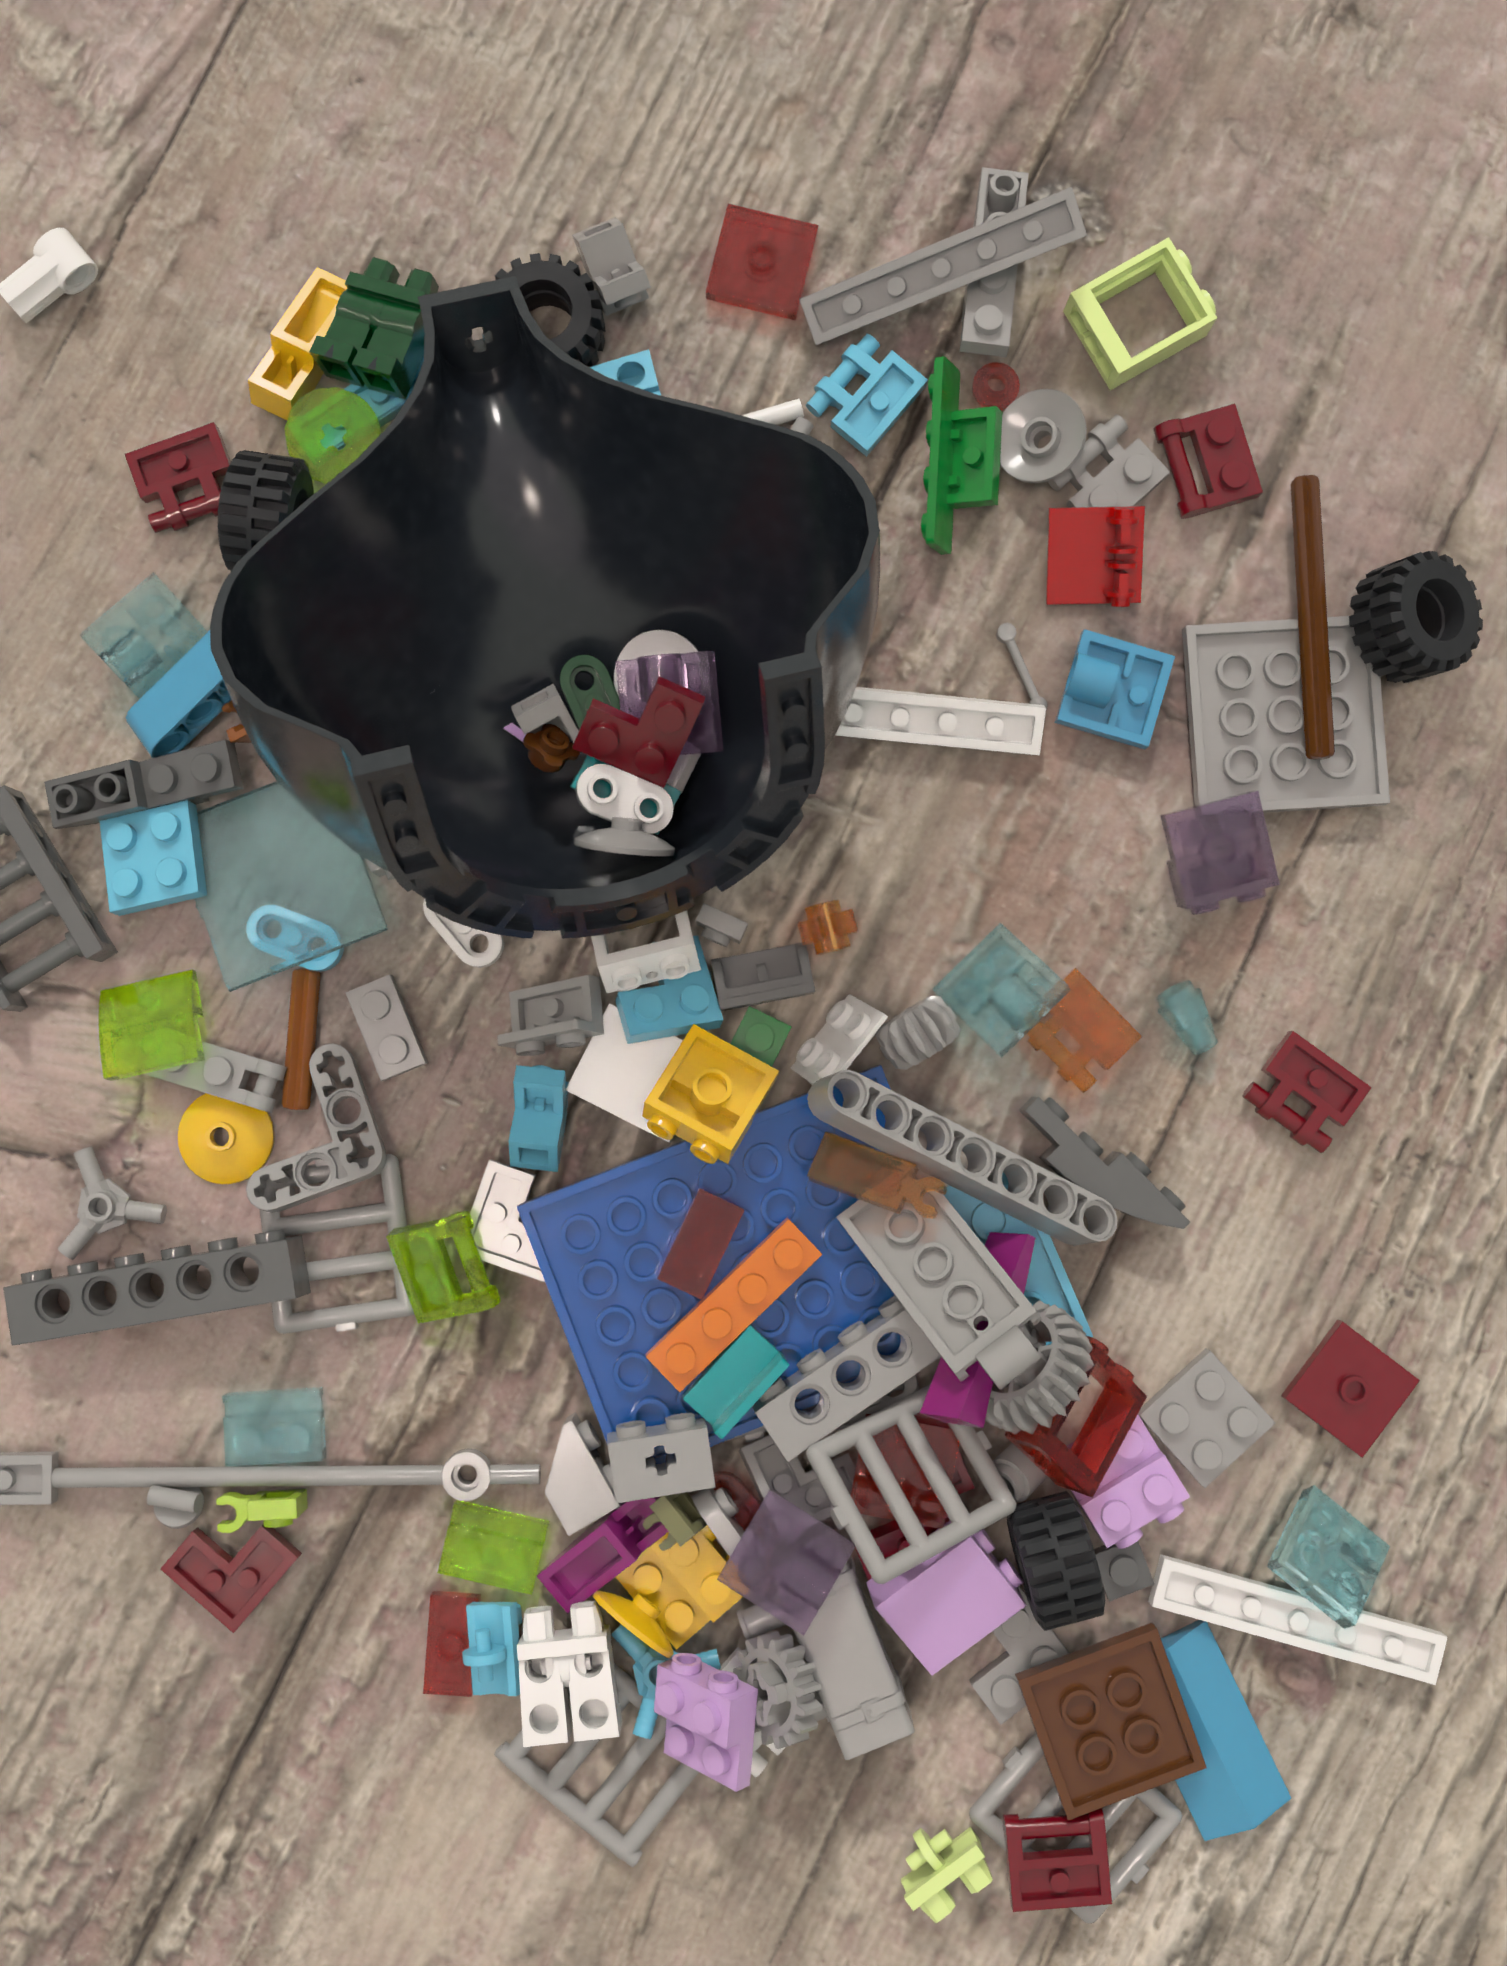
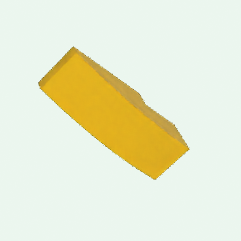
M318 267L315 269L270 333L272 346L248 379L251 404L291 423L297 419L323 375V371L309 351L317 335L325 337L335 317L339 297L343 291L348 289L345 285L346 280Z

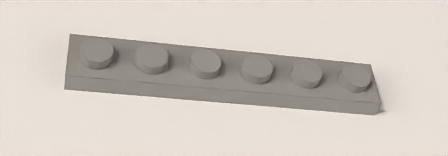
M1070 187L799 300L816 345H819L1087 236L1073 189Z

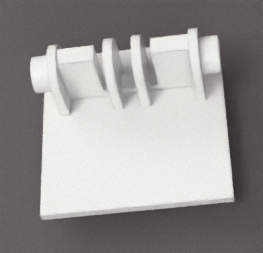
M849 994L845 1000L839 1001L831 1008L826 1017V1024L815 1038L807 1040L801 1046L796 1056V1062L792 1065L791 1069L806 1079L811 1085L821 1078L847 1070L855 1058L860 1055L862 1049L865 1048L888 1016Z

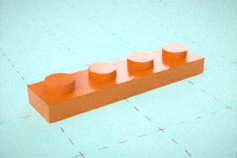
M788 1218L784 1219L645 1354L646 1358L681 1392L792 1285L822 1253Z

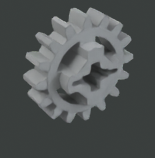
M778 1631L746 1640V1649L740 1650L737 1653L742 1666L734 1668L733 1673L738 1676L739 1680L758 1689L754 1733L761 1731L762 1744L774 1743L776 1749L808 1740L810 1738L808 1732L818 1728V1723L813 1714L822 1711L823 1706L815 1699V1693L822 1689L821 1684L814 1681L812 1673L816 1666L814 1662L806 1664L803 1660L805 1647L803 1645L793 1647L792 1635L780 1636Z

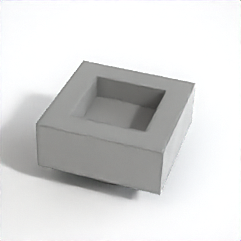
M703 903L696 919L697 925L704 928L701 936L724 947L728 946L730 940L740 944L748 928V923Z

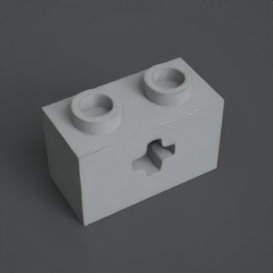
M680 1413L666 1417V1424L646 1427L645 1421H629L616 1425V1432L607 1433L615 1502L623 1503L716 1488L705 1419H695L694 1413ZM664 1446V1450L667 1453L665 1457L666 1463L656 1464L655 1458L652 1457L654 1455V1447Z

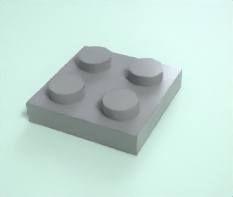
M1207 1348L1137 1411L1143 1422L1204 1488L1275 1424L1273 1419Z

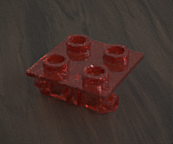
M918 1423L952 1482L960 1444L954 1432L950 1428ZM897 1425L874 1435L873 1438L921 1525L943 1528L945 1518H949ZM858 1453L850 1495L860 1514L895 1520Z

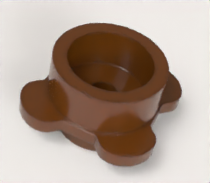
M544 724L541 731L535 734L527 733L523 739V744L528 749L529 760L535 767L545 772H558L564 767L568 759L576 760L580 755V751L572 748L573 743L570 742L566 733L553 724Z

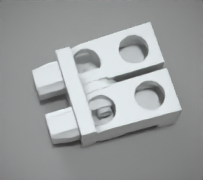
M595 1600L578 1602L571 1605V1629L554 1630L552 1606L530 1607L524 1613L523 1634L517 1644L523 1747L567 1743L572 1729L574 1742L620 1736L623 1722L617 1695L610 1624L603 1625L599 1604ZM568 1687L570 1690L571 1708H569Z

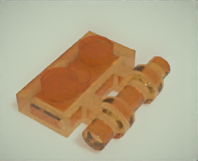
M1076 968L1072 969L1039 1001L1052 1016L1042 1023L1029 1011L1017 1023L1029 1036L1027 1042L1036 1051L1041 1049L1059 1067L1056 1072L1066 1082L1071 1080L1083 1093L1090 1089L1097 1081L1085 1068L1092 1058L1104 1070H1108L1142 1038L1131 1024ZM1062 1027L1081 1045L1074 1054L1055 1037V1034Z

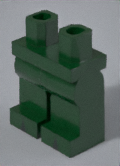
M375 257L371 259L363 275L350 271L345 281L348 289L343 291L339 297L335 317L325 337L317 335L309 351L325 376L360 387H364L366 384L368 389L406 399L424 356L425 332L418 296L438 292L439 286L430 272L414 268V270H411L405 285H398L396 283L400 274L396 267L386 260Z

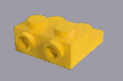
M693 1024L645 1100L642 1117L648 1119L647 1127L657 1136L671 1140L676 1135L691 1143L690 1151L700 1160L709 1164H715L719 1159L728 1164L752 1125L755 1114L776 1081L779 1070Z
M708 1525L681 1547L676 1543L671 1548L662 1551L659 1545L668 1537L669 1532H667L645 1549L633 1564L615 1577L633 1599L640 1593L661 1610V1613L655 1620L676 1650L710 1620L714 1623L750 1591V1580L742 1574L727 1552L716 1541V1536Z

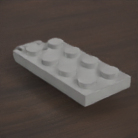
M905 1164L836 1217L961 1382L969 1377L965 1370L978 1361L991 1380L1001 1390L1041 1359L1039 1353L1019 1328L1029 1320L1035 1326L1042 1318L926 1173ZM987 1321L988 1327L981 1331L976 1329L979 1322Z

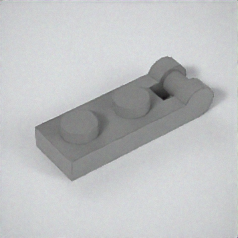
M160 1029L145 1074L272 1113L276 1103V1099H273L272 1096L278 1080L283 1081L287 1067ZM251 1072L259 1074L253 1092L245 1090Z

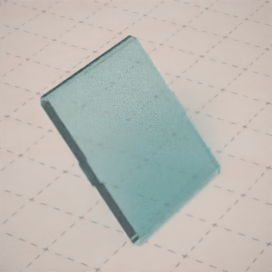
M277 781L197 812L207 896L195 898L196 908L201 919L205 922L225 985L229 992L388 930L364 862L365 858L353 851L311 816Z

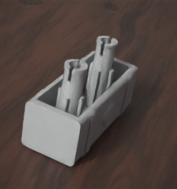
M837 1526L771 1552L769 1569L778 1589L776 1590L777 1596L746 1609L737 1610L739 1623L746 1640L787 1624L790 1625V1628L793 1627L799 1645L805 1647L804 1657L806 1662H814L816 1666L812 1673L814 1681L820 1683L822 1687L821 1690L815 1693V1699L823 1706L822 1711L814 1713L813 1716L816 1721L826 1718L831 1723L845 1760L853 1759L914 1733L912 1714L904 1695L901 1678L898 1671L892 1665L856 1575L854 1560L851 1553L847 1552Z

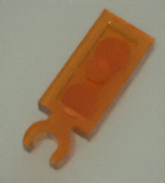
M825 1132L807 1174L811 1182L899 1215L905 1202L911 1203L919 1215L928 1219H936L938 1212L936 1208L923 1203L924 1195L929 1191H936L943 1195H946L947 1192L946 1185L938 1178L924 1177L916 1180L915 1178L919 1170L916 1164L829 1132Z

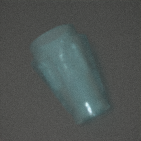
M1190 980L1177 983L1157 996L1156 999L1160 1005L1158 1013L1185 1045L1189 1047L1193 1055L1203 1053L1218 1043L1200 988H1194Z

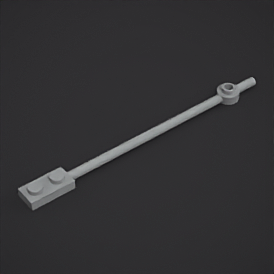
M469 1448L454 1453L445 1465L58 1468L59 1452H0V1505L53 1504L58 1501V1488L151 1487L152 1485L161 1487L443 1485L451 1497L460 1501H472L479 1498L489 1485L540 1484L541 1481L540 1464L491 1465L485 1454L476 1449ZM464 1465L473 1466L477 1472L476 1479L472 1481L465 1480L460 1473L461 1467Z

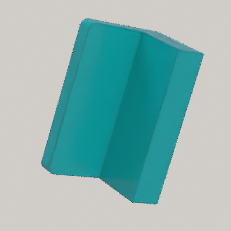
M750 1324L718 1355L686 1390L682 1398L711 1424L713 1432L720 1439H723L788 1368L789 1363L786 1357Z

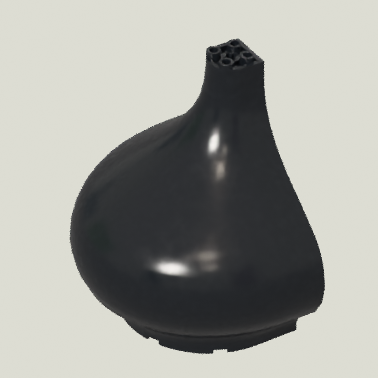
M516 276L418 296L425 332L424 362L412 393L392 423L353 463L307 499L236 563L218 593L210 623L211 652L237 714L260 758L277 782L303 809L353 851L382 869L391 872L399 885L407 892L413 890L425 898L428 909L453 922L480 931L519 938H532L534 930L560 931L562 939L629 930L684 912L695 906L693 902L694 897L705 893L715 886L721 892L727 890L770 858L803 819L804 815L801 807L808 795L816 794L824 767L825 750L835 737L850 706L871 643L878 610L880 528L875 498L864 478L851 463L836 450L810 435L727 411L657 395L608 378L571 358L544 335L529 312ZM482 327L483 338L473 340L472 329ZM666 630L675 632L690 641L697 649L704 662L707 677L704 704L686 740L697 745L703 751L673 807V815L669 824L658 835L651 834L673 846L675 853L673 856H640L603 852L575 846V837L590 831L610 828L612 823L586 811L577 800L576 790L571 788V784L587 755L580 752L576 760L568 759L564 767L558 772L550 773L538 769L529 760L528 749L524 746L523 742L504 729L510 723L515 724L521 729L511 706L554 684L575 723L560 688L562 668L571 658L579 655H589L597 658L606 667L614 685L615 665L621 651L628 642L648 631ZM665 670L661 677L672 681L671 673ZM580 673L575 677V685L580 690H589L593 686V678L589 674Z

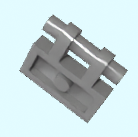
M1116 414L1105 425L1099 423L1088 433L1089 439L1085 442L1080 456L1070 469L1059 477L1047 482L1055 491H1059L1068 482L1078 490L1069 499L1067 507L1136 506L1167 478L1170 471L1139 438L1125 450L1119 445L1117 438L1128 429V425L1121 416ZM1101 454L1109 464L1093 478L1087 472L1086 466Z

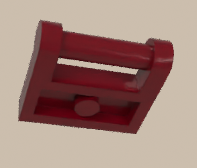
M1235 403L1187 418L1171 419L1153 428L1157 443L1164 446L1180 497L1177 507L1181 519L1191 518L1256 499L1263 493ZM1191 437L1208 494L1198 493L1182 438Z
M1102 1808L1068 1820L1066 1815L1019 1819L1018 1814L1003 1815L1010 1903L1013 1912L1112 1904L1106 1828ZM1079 1835L1089 1836L1090 1847L1036 1852H1023L1022 1840Z

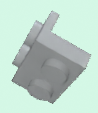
M584 975L509 992L512 1032L497 1035L498 1046L514 1048L518 1056L544 1054L545 1046L556 1044L558 1048L584 1046L586 1044L585 1038L604 1034L600 978L593 975Z

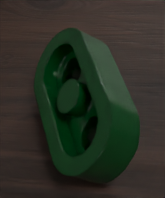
M579 655L571 658L564 665L560 674V688L578 730L593 698L625 712L609 673L600 660L589 655ZM587 673L593 678V686L589 690L577 688L574 680L578 674Z

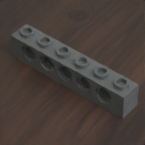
M284 1229L254 1234L256 1243L239 1246L237 1237L207 1242L209 1251L192 1254L191 1245L160 1250L162 1259L145 1262L144 1253L114 1258L115 1267L99 1269L98 1262L91 1261L67 1266L68 1275L52 1277L51 1268L22 1273V1283L3 1287L11 1344L14 1346L299 1298L311 1293L302 1235L285 1238ZM247 1257L253 1259L259 1268V1275L255 1282L249 1280L243 1270ZM201 1265L207 1268L211 1274L209 1289L203 1288L197 1280V1271ZM153 1274H157L164 1283V1292L161 1297L157 1296L151 1289L150 1283ZM107 1282H110L117 1292V1299L114 1305L105 1297L104 1289ZM61 1290L68 1295L70 1300V1307L67 1312L59 1305L58 1296Z

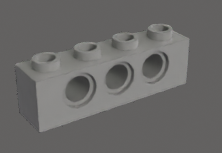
M896 1296L885 1301L878 1308L881 1314L864 1325L862 1321H858L844 1329L837 1337L840 1342L825 1353L822 1349H817L802 1358L797 1363L799 1369L797 1372L784 1381L779 1377L752 1406L787 1462L941 1357ZM889 1332L898 1333L901 1339L898 1350L888 1356L879 1354L877 1350L879 1339ZM849 1360L859 1362L860 1373L853 1382L841 1383L837 1381L836 1372L843 1362ZM815 1389L820 1393V1400L817 1406L809 1411L797 1409L795 1407L797 1395L802 1390Z

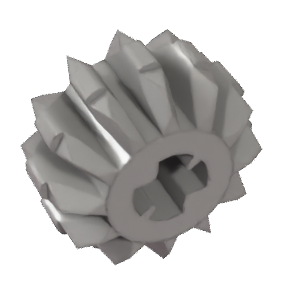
M929 996L884 1023L878 1029L875 1037L881 1046L879 1048L887 1060L889 1059L895 1069L907 1070L913 1065L916 1066L923 1060L930 1058L938 1051L943 1050L945 1046L952 1043L958 1037L961 1028L950 1005L947 1006L941 996Z

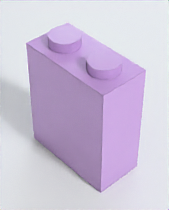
M949 1520L946 1524H944L942 1527L938 1528L937 1530H939V1529H941V1528L947 1526L948 1524L951 1523V1521ZM984 1529L887 1583L878 1584L872 1578L866 1582L875 1609L932 1676L1027 1606L1018 1589V1586L1024 1583L1021 1576L1007 1558L999 1562L992 1554L996 1547Z

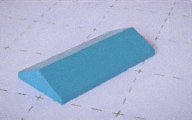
M1197 1620L1161 1638L1207 1767L1175 1781L1204 1841L1255 1829L1288 1802L1291 1796L1208 1623Z

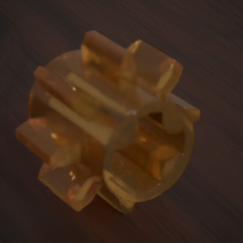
M839 900L819 903L804 909L807 920L797 924L803 945L813 944L816 955L851 947L848 935L858 931L853 909L842 911Z

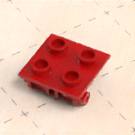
M1145 506L1049 508L1046 604L1111 603L1113 607H1129L1130 603H1141Z

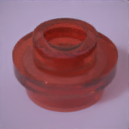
M992 362L982 366L975 374L972 383L973 396L982 407L997 406L1000 410L1007 408L1017 398L1020 388L1016 372L1010 366L1000 362ZM999 379L1004 383L1005 388L1001 391H994L989 387L988 381Z

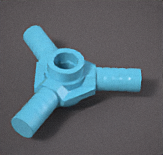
M620 1625L611 1635L636 1662L633 1665L638 1693L643 1696L632 1734L651 1739L658 1714L654 1712L657 1665L670 1659L649 1648L647 1644L637 1638L623 1625ZM717 1648L695 1654L701 1658L702 1662L716 1669L721 1668Z

